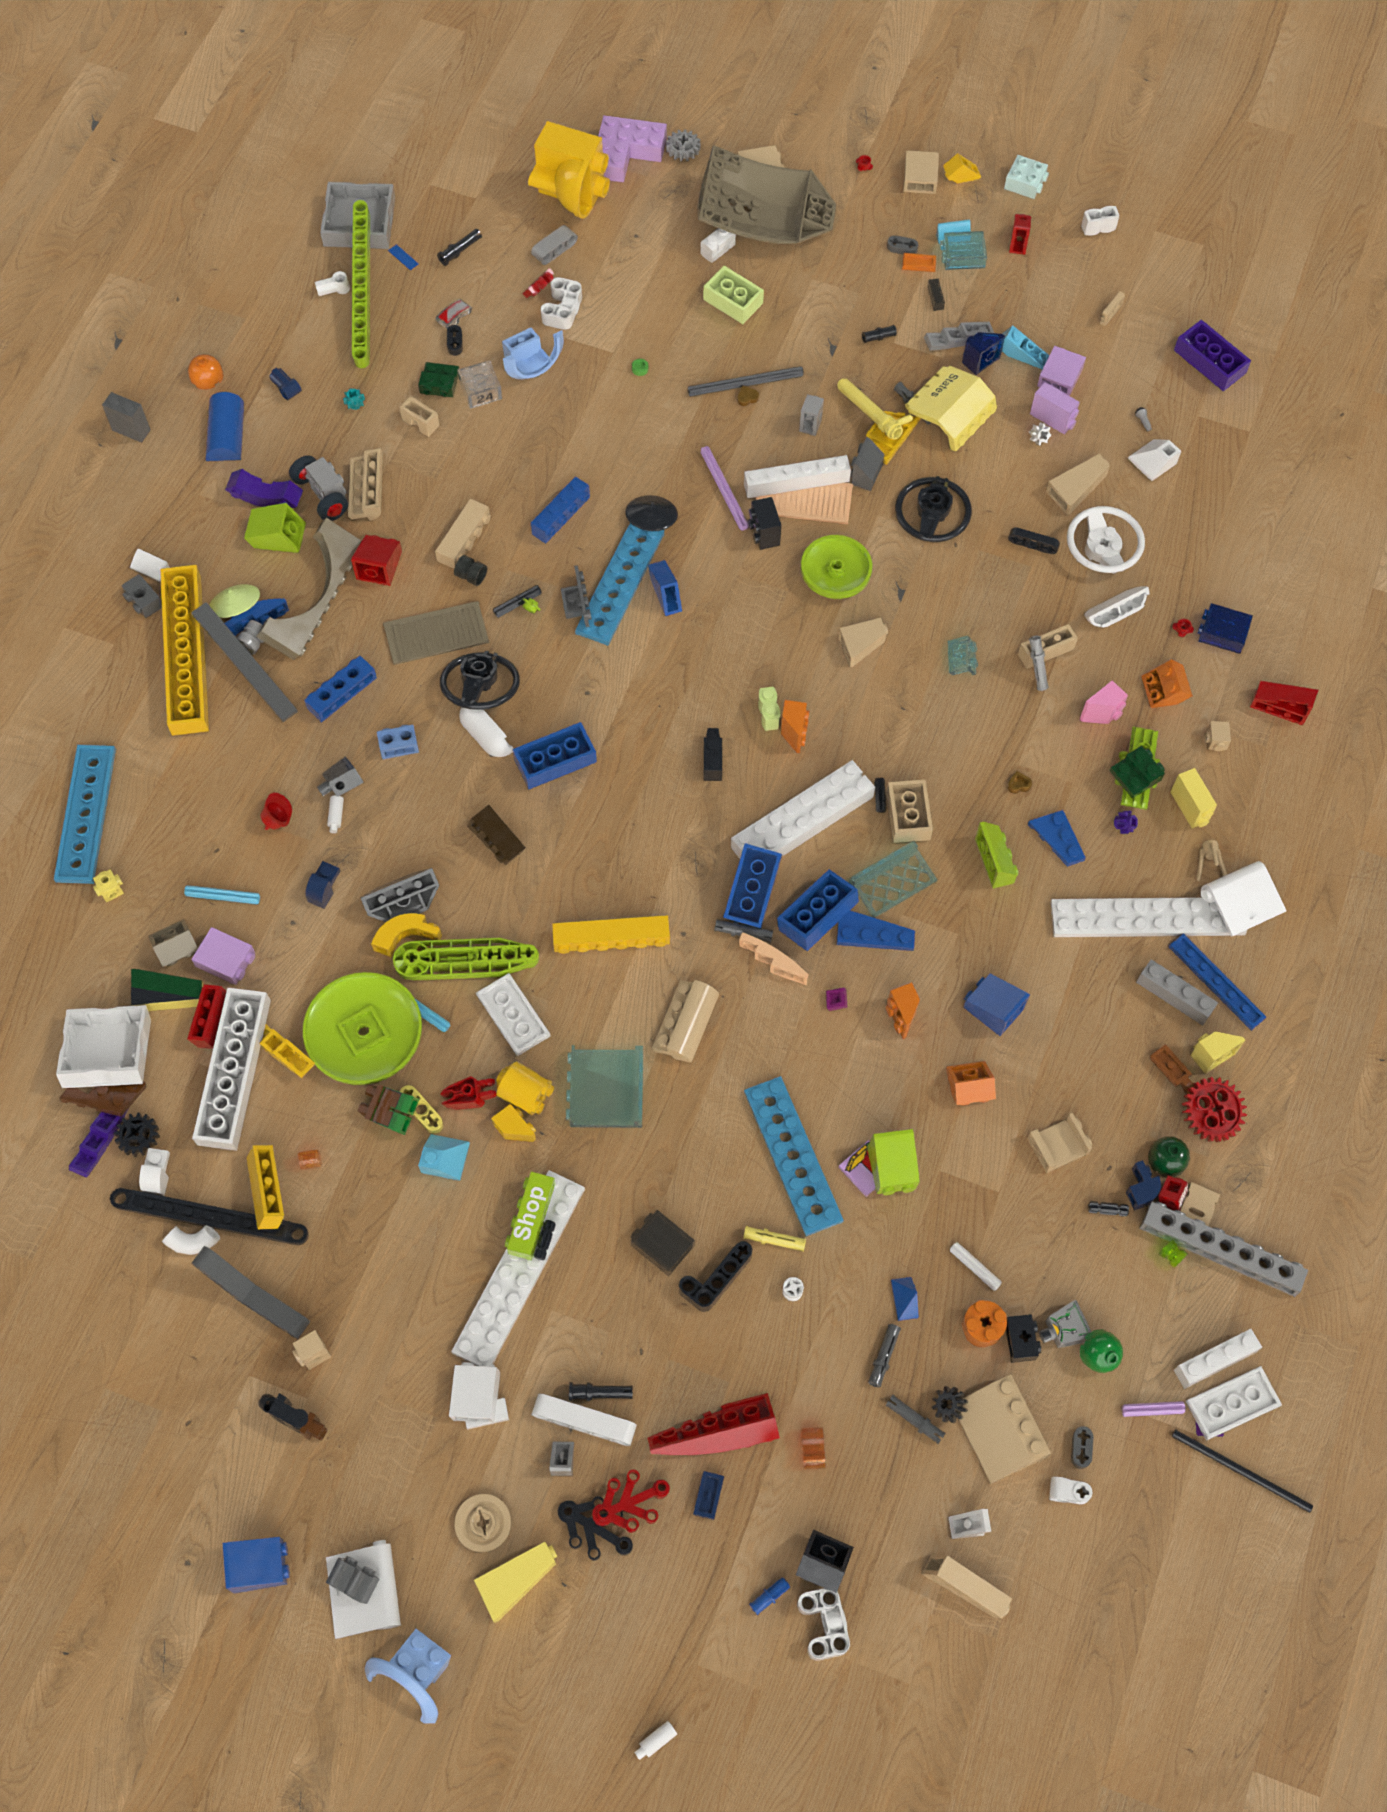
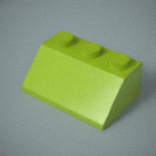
M980 822L975 841L992 888L1014 884L1018 876V869L1016 865H1013L1011 850L1005 844V833L1001 832L999 825Z

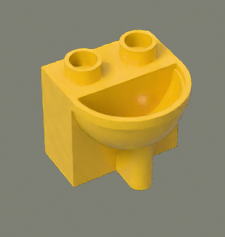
M547 121L534 144L536 165L529 176L528 185L538 188L539 193L558 198L565 209L576 217L584 219L591 212L598 197L605 198L608 193L610 179L604 177V173L608 166L609 155L603 153L602 137Z

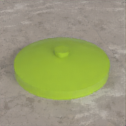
M828 535L818 538L806 548L801 560V574L807 586L815 593L831 599L849 598L861 592L869 583L872 574V559L867 549L855 539L843 535Z

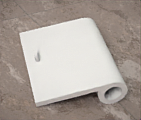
M1256 861L1207 883L1201 888V897L1208 903H1216L1231 937L1286 912L1265 865L1260 861Z
M386 1540L373 1542L371 1547L326 1557L328 1577L338 1557L346 1558V1556L357 1560V1565L362 1569L366 1566L376 1571L375 1576L380 1579L367 1604L360 1603L329 1585L335 1639L401 1626L391 1544H386Z

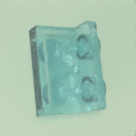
M968 635L948 641L949 673L951 675L967 671L972 675H976L978 661L975 652H977V645Z

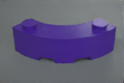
M244 469L232 472L225 488L232 497L256 506L266 507L287 503L292 509L297 507L303 492L300 487L290 480L285 482L273 481L272 484H268Z

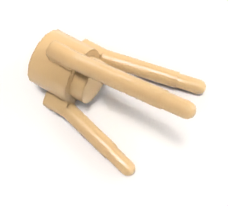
M1215 840L1205 841L1203 849L1199 850L1200 858L1197 881H1200L1205 856L1208 860L1214 859L1215 865H1220L1223 876L1227 875L1218 842Z

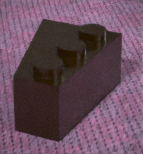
M487 805L472 817L467 826L495 854L496 859L505 865L514 860L526 848L490 805Z

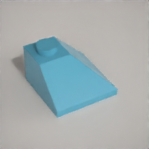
M430 1134L423 1147L419 1161L420 1172L460 1181L470 1142Z

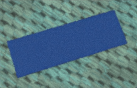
M397 244L388 250L409 270L419 265Z

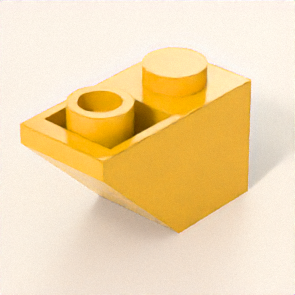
M509 1104L491 1118L492 1124L504 1139L534 1142L536 1140L535 1128L530 1122L526 1123L523 1120L524 1115L518 1107L514 1109Z

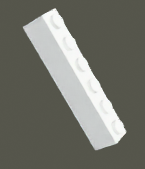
M847 455L745 471L744 487L747 498L845 483L850 481L851 468Z

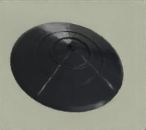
M654 495L635 498L627 505L625 510L628 521L635 527L646 531L667 529L676 522L678 517V511L672 502Z

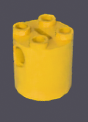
M518 1061L503 1068L496 1079L497 1096L515 1107L522 1108L531 1116L535 1113L539 1115L545 1106L543 1104L546 1097L551 1096L555 1088L551 1085V1080L543 1078L534 1070Z

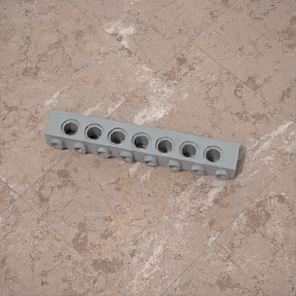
M1151 1202L1140 1226V1229L1293 1297H1296L1301 1292L1308 1270L1303 1268V1265L1298 1262H1289L1277 1253L1271 1254L1266 1252L1259 1245H1250L1238 1236L1227 1235L1220 1228H1211L1205 1225V1222L1199 1219L1193 1220L1188 1218L1181 1211H1172L1160 1202ZM1161 1218H1166L1170 1225H1164ZM1181 1227H1186L1189 1230V1234L1183 1233ZM1200 1235L1206 1236L1209 1242H1203ZM1220 1244H1225L1228 1247V1251H1223L1220 1248ZM1239 1252L1245 1253L1248 1260L1242 1259ZM1259 1261H1264L1267 1268H1262ZM1279 1269L1284 1270L1287 1274V1277L1281 1276L1279 1274Z

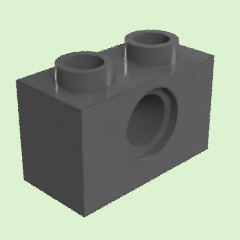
M140 574L121 585L124 591L122 593L123 597L128 603L132 602L134 604L132 606L137 614L141 613L145 618H148L162 608L160 597Z

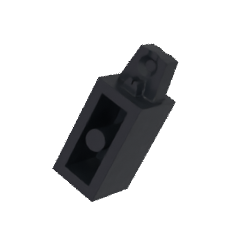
M707 728L706 738H704L703 781H722V738H720L719 728Z

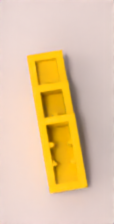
M265 1024L263 1038L260 1042L261 1047L290 1071L302 1078L315 1063L289 1040L283 1038L278 1032Z

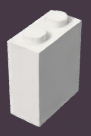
M463 1362L461 1365H455L449 1417L453 1421H465L466 1418L467 1421L495 1423L500 1371L494 1364L484 1363L482 1366H474L473 1363Z

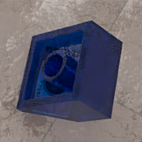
M978 332L974 336L968 337L965 342L962 363L975 375L979 374L1001 358L1005 335Z

